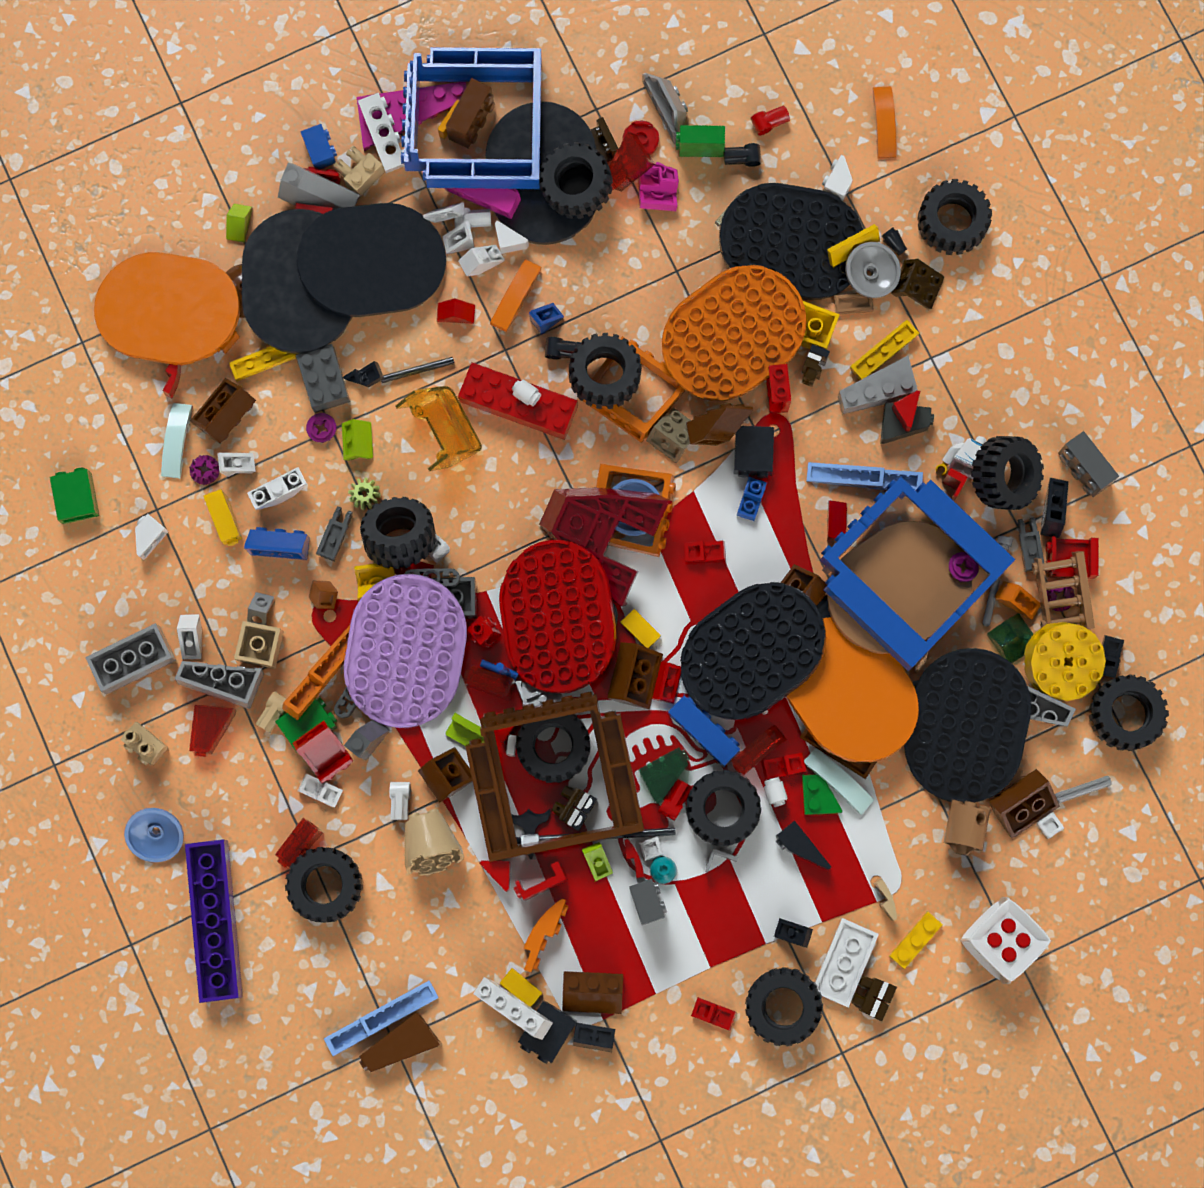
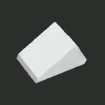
M499 221L495 222L501 254L528 248V239Z
M464 222L442 236L446 254L475 248L469 222Z

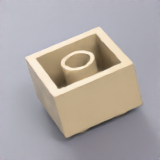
M243 621L234 659L238 662L276 669L284 631L276 627Z

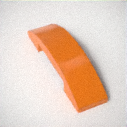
M873 87L877 130V158H896V121L892 87Z

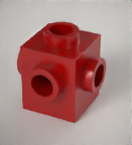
M479 616L472 620L471 625L467 628L471 634L470 638L476 644L490 648L502 635L495 627L497 624L490 617Z

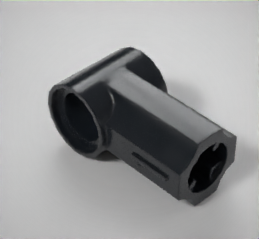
M749 143L744 145V147L725 148V165L745 164L748 167L759 166L761 164L760 145Z
M547 337L545 358L553 360L570 358L571 354L574 353V348L578 344L582 345V342L564 341L559 337Z

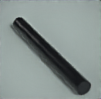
M453 356L383 375L384 379L381 382L386 383L455 364Z

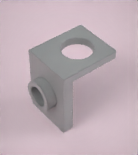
M256 592L248 607L247 622L256 623L252 617L257 616L261 618L262 622L256 624L266 625L267 613L274 601V596Z
M713 848L705 872L709 871L714 854L737 862L738 857L731 855L732 851L720 848L719 851Z

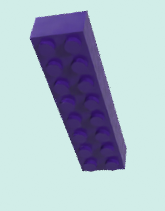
M222 839L185 844L199 1003L243 998L228 840Z

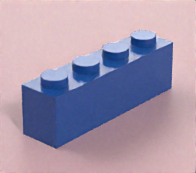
M684 695L668 711V715L724 768L740 751L738 747L740 744L733 737L729 739L724 734L726 730L717 723L715 725L710 720L712 717L703 710L701 712L691 697L687 698Z

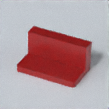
M951 468L942 483L955 490L951 497L955 501L968 477Z

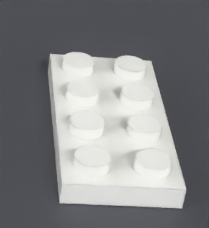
M844 918L841 919L815 981L817 989L823 997L849 1008L879 935L878 933Z

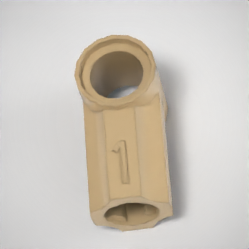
M273 692L267 700L266 708L256 722V725L271 733L276 725L275 721L286 713L282 709L286 698L277 692Z

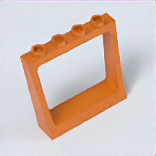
M630 340L628 345H633L636 348V354H639L641 359L640 363L677 390L646 423L622 406L618 407L617 404L613 405V409H607V406L597 409L595 404H592L591 407L642 443L653 427L664 417L685 390L672 378L665 362L661 361L659 363L654 359L651 352H644L639 348L637 342ZM607 358L592 380L599 383L614 360Z
M600 464L597 488L611 489L613 477L623 476L664 481L662 496L670 500L671 494H675L676 483H673L674 476L672 474ZM673 503L667 506L655 533L652 546L648 547L615 538L611 539L609 546L660 557L661 549H664L666 545V538H663L664 530L668 531L669 528L667 514L672 511Z

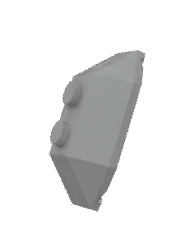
M644 73L642 74V82L673 143L676 144V132H680V125L685 124L688 108L685 102H681L679 99V90L676 86L673 87L671 81Z

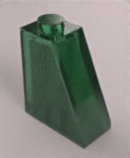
M678 747L638 769L657 805L662 802L688 767L687 761L690 758L685 749L681 751Z

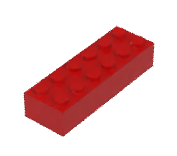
M471 362L458 394L460 403L562 440L566 439L578 408V400L531 384L539 390L538 392L541 393V397L534 406L526 405L513 395L512 387L518 380L521 381L520 379Z

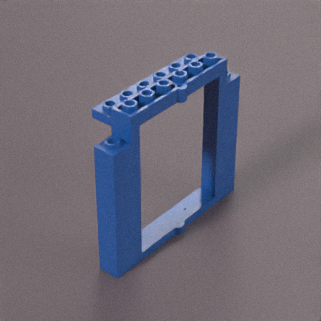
M430 47L427 63H422L421 53H414L413 61L408 63L407 71H404V82H407V87H403V97L406 98V103H403V114H406V119H402V131H405V136L401 137V145L404 147V152H401V164H404L405 171H423V181H426L427 188L540 189L541 48ZM471 78L479 82H533L532 160L419 159L417 145L420 81L470 82Z
M900 477L897 481L893 479L886 486L888 491L884 495L880 492L873 500L875 504L871 508L867 506L860 513L862 517L858 521L854 519L847 526L849 530L845 534L841 532L834 539L836 543L833 547L828 545L822 551L823 557L820 559V562L825 565L822 571L826 575L830 572L834 574L825 582L827 586L824 591L909 671L1016 559L932 480L927 484L923 482L915 490ZM905 495L989 574L927 641L917 634L839 559L898 497L902 500Z

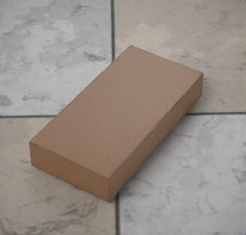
M859 293L834 295L835 313L844 315L874 311L872 298L862 296Z

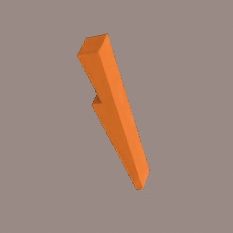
M350 626L309 670L306 678L283 702L282 709L296 720L302 716L344 665Z

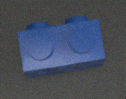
M322 124L300 131L314 167L320 170L336 163L334 158L337 156L334 145H329L328 140H331L328 130H323Z

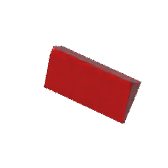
M829 500L827 540H834L841 532L846 533L847 503Z
M661 662L653 700L674 704L681 676V666L669 662Z

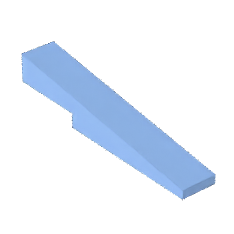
M808 462L806 481L888 491L886 486L893 479L897 481L902 477L916 490L923 483V472Z
M429 980L325 1037L324 1041L332 1056H335L439 997Z

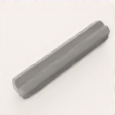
M1105 776L1058 792L1055 796L1058 803H1062L1111 786V779L1109 776Z

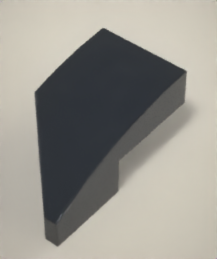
M373 361L361 370L354 369L343 376V378L370 387L383 380L384 376L378 362Z

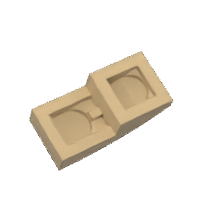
M879 879L873 883L885 899L879 905L890 920L894 921L897 919V913L893 897L883 879Z

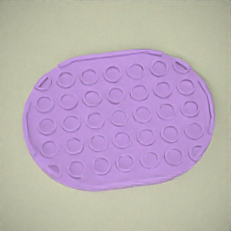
M395 575L372 586L358 602L350 624L344 661V678L351 699L370 719L390 727H416L440 715L454 698L460 681L467 639V625L461 605L445 586L422 575Z

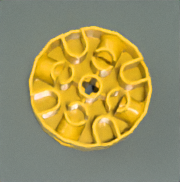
M1067 622L1050 623L1040 628L1032 635L1024 653L1025 675L1033 688L1054 699L1065 701L1083 698L1093 691L1103 677L1106 663L1104 649L1097 636L1084 626Z

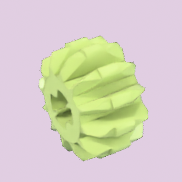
M366 477L363 483L360 479H357L358 485L352 483L351 486L354 490L348 491L350 495H353L349 500L354 502V507L356 508L361 505V509L365 510L366 505H368L369 509H372L371 503L378 504L375 498L381 497V494L378 493L380 487L375 486L376 482L374 480L369 482ZM366 491L368 496L364 497L362 492Z

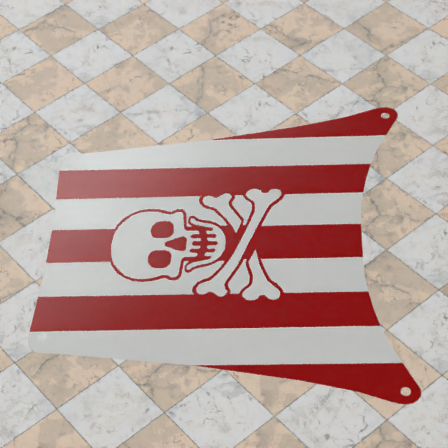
M778 413L765 415L755 425L761 427L777 425L780 430L779 434L774 437L772 476L757 478V475H749L751 478L767 482L755 521L736 516L749 477L742 478L738 477V474H734L733 450L714 473L693 492L674 505L671 512H668L669 528L668 531L664 530L663 538H666V545L664 549H661L660 557L608 546L604 556L639 572L625 601L628 602L627 605L622 607L614 602L618 614L616 643L608 666L590 685L574 692L562 694L563 697L572 695L573 698H578L581 693L592 692V695L597 694L601 717L605 716L604 713L609 711H616V714L621 713L644 829L675 827L676 835L658 836L664 856L671 858L677 867V874L671 882L666 884L658 883L661 892L658 898L660 902L664 901L667 913L664 914L665 918L642 926L629 886L649 879L653 880L650 875V865L656 858L645 861L639 842L657 836L596 840L536 852L532 860H530L528 854L497 860L511 862L510 890L508 892L483 868L524 944L543 914L559 900H566L565 904L568 905L565 917L562 915L560 917L559 923L562 925L559 934H554L553 938L546 935L544 938L548 940L544 951L540 950L538 958L541 959L538 969L561 1011L564 971L623 974L622 1010H625L711 967L777 940L778 938L774 937L779 918L809 928L884 899L878 889L873 888L870 883L873 876H880L883 879L891 895L900 888L901 870L886 830L870 774L865 780L829 757L874 799L861 815L829 784L828 786L839 803L842 813L804 815L802 775H816L806 765V772L779 778L783 782L788 798L784 800L785 804L774 807L773 804L769 805L764 790V781L767 780H765L761 761L801 752L805 760L815 749L814 746L800 738L806 727L786 697L769 708L768 714H759L747 719L727 720L709 714L712 717L710 720L715 725L718 723L726 730L724 734L729 739L733 737L740 744L738 746L740 751L724 768L668 715V711L684 695L687 698L689 697L681 676L674 704L652 699L649 710L619 703L607 698L620 643L642 645L621 624V621L633 609L661 635L649 649L663 654L661 662H669L681 666V653L689 633L699 621L733 595L754 584L780 583L794 564L814 573L808 552L796 485L793 431L790 422ZM647 533L639 536L627 535L620 540L650 547L653 545L654 536ZM722 540L725 542V561L685 562L684 543ZM500 587L479 592L476 595L477 617H490L497 624L495 627L502 635L490 648L476 644L470 638L471 634L467 630L460 681L451 703L440 715L431 721L416 727L396 728L420 767L424 766L432 758L454 747L469 766L465 746L445 735L452 722L451 718L454 713L481 727L480 718L484 717V713L495 711V713L503 712V709L512 707L519 709L524 705L515 682L480 667L482 660H485L495 665L502 663L508 669L516 671L508 659L505 648L499 606ZM336 599L334 609L316 608L314 606L311 615L312 623L330 646L350 626L358 600ZM327 610H333L336 613V618L333 622L325 621L323 615ZM466 619L467 628L474 619ZM518 674L516 681H522V683H526ZM698 705L696 706L701 712L703 711ZM590 711L575 714L582 720L589 733L591 749L588 761L579 774L577 773L573 776L574 778L564 780L561 783H546L530 775L522 766L517 755V749L515 757L508 756L506 754L508 739L503 744L499 739L498 730H494L511 814L521 815L528 809L536 814H542L548 811L550 807L552 809L556 801L566 806L569 799L560 795L565 785L574 789L577 787L597 798V802L590 814H586L588 817L579 832L561 821L559 816L551 810L548 821L540 824L535 830V834L539 833V836L575 834L614 826ZM516 726L511 735L517 736L522 726ZM557 727L543 730L535 742L537 755L547 763H559L565 760L572 748L571 738L568 733ZM730 770V772L740 773L741 776L750 780V783L757 789L758 796H760L762 808L758 825L746 839L737 844L716 846L705 842L694 833L689 825L686 815L687 799L684 801L683 808L675 821L658 812L666 796L668 797L678 779L693 787L704 775L710 774L713 771ZM471 782L456 794L444 800L443 803L466 837L480 863L482 860L489 861L475 790L473 782ZM718 790L708 797L705 803V812L713 824L727 827L738 821L742 813V805L738 796L733 792ZM795 821L831 865V868L826 870L787 852L786 849L781 850L775 842L777 840L775 836ZM514 824L516 837H521V834H525L520 826ZM624 839H629L636 849L642 863L644 878L636 879L634 859H626ZM600 842L613 874L595 881L582 849ZM713 848L719 851L720 848L732 851L731 855L738 857L737 862L714 854L709 871L705 872ZM557 861L560 863L568 881L526 901L523 898L519 899L513 888L517 886L515 881L519 880L524 890L555 876L551 864ZM563 1011L576 1019L577 1023L589 1025L614 1015L608 1013Z

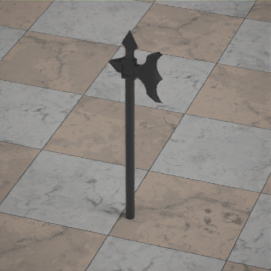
M551 807L542 814H536L530 809L521 815L512 814L513 824L520 826L525 833L521 834V837H516L518 845L569 834L539 836V833L535 834L536 828L548 821ZM675 827L644 829V831L606 839L676 835ZM534 853L528 854L530 860L533 859Z

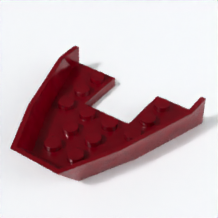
M597 487L554 489L539 525L551 540H566L589 550L599 560L607 574L612 600L623 607L628 603L625 601L639 571L604 556L619 521L655 536L667 506L672 503V500L656 493Z

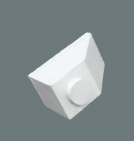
M149 514L142 516L135 528L137 555L143 560L169 532Z
M180 615L177 633L182 659H201L202 627L200 615Z

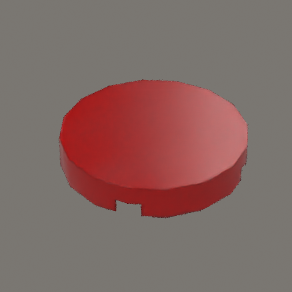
M643 120L634 121L624 130L623 146L632 156L647 157L658 148L659 132L650 122Z

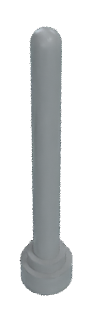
M998 536L997 542L1007 551L1012 546L1013 539L1006 536ZM1001 575L990 587L983 618V625L986 627L991 622L996 600L994 597L998 591Z

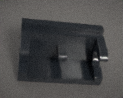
M576 1022L573 1046L612 1053L616 1029Z

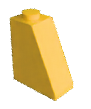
M222 489L203 495L221 542L228 546L239 543L238 540L243 538L229 497Z

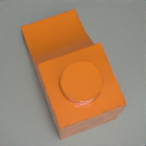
M1006 581L1002 582L994 597L1005 607L1015 610L1030 620H1033L1040 607V602L1024 588Z

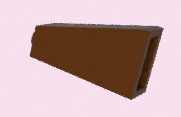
M416 1012L359 1056L361 1059L359 1063L365 1071L373 1072L436 1048L442 1043L421 1014Z

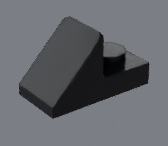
M779 918L774 937L808 948L813 929Z

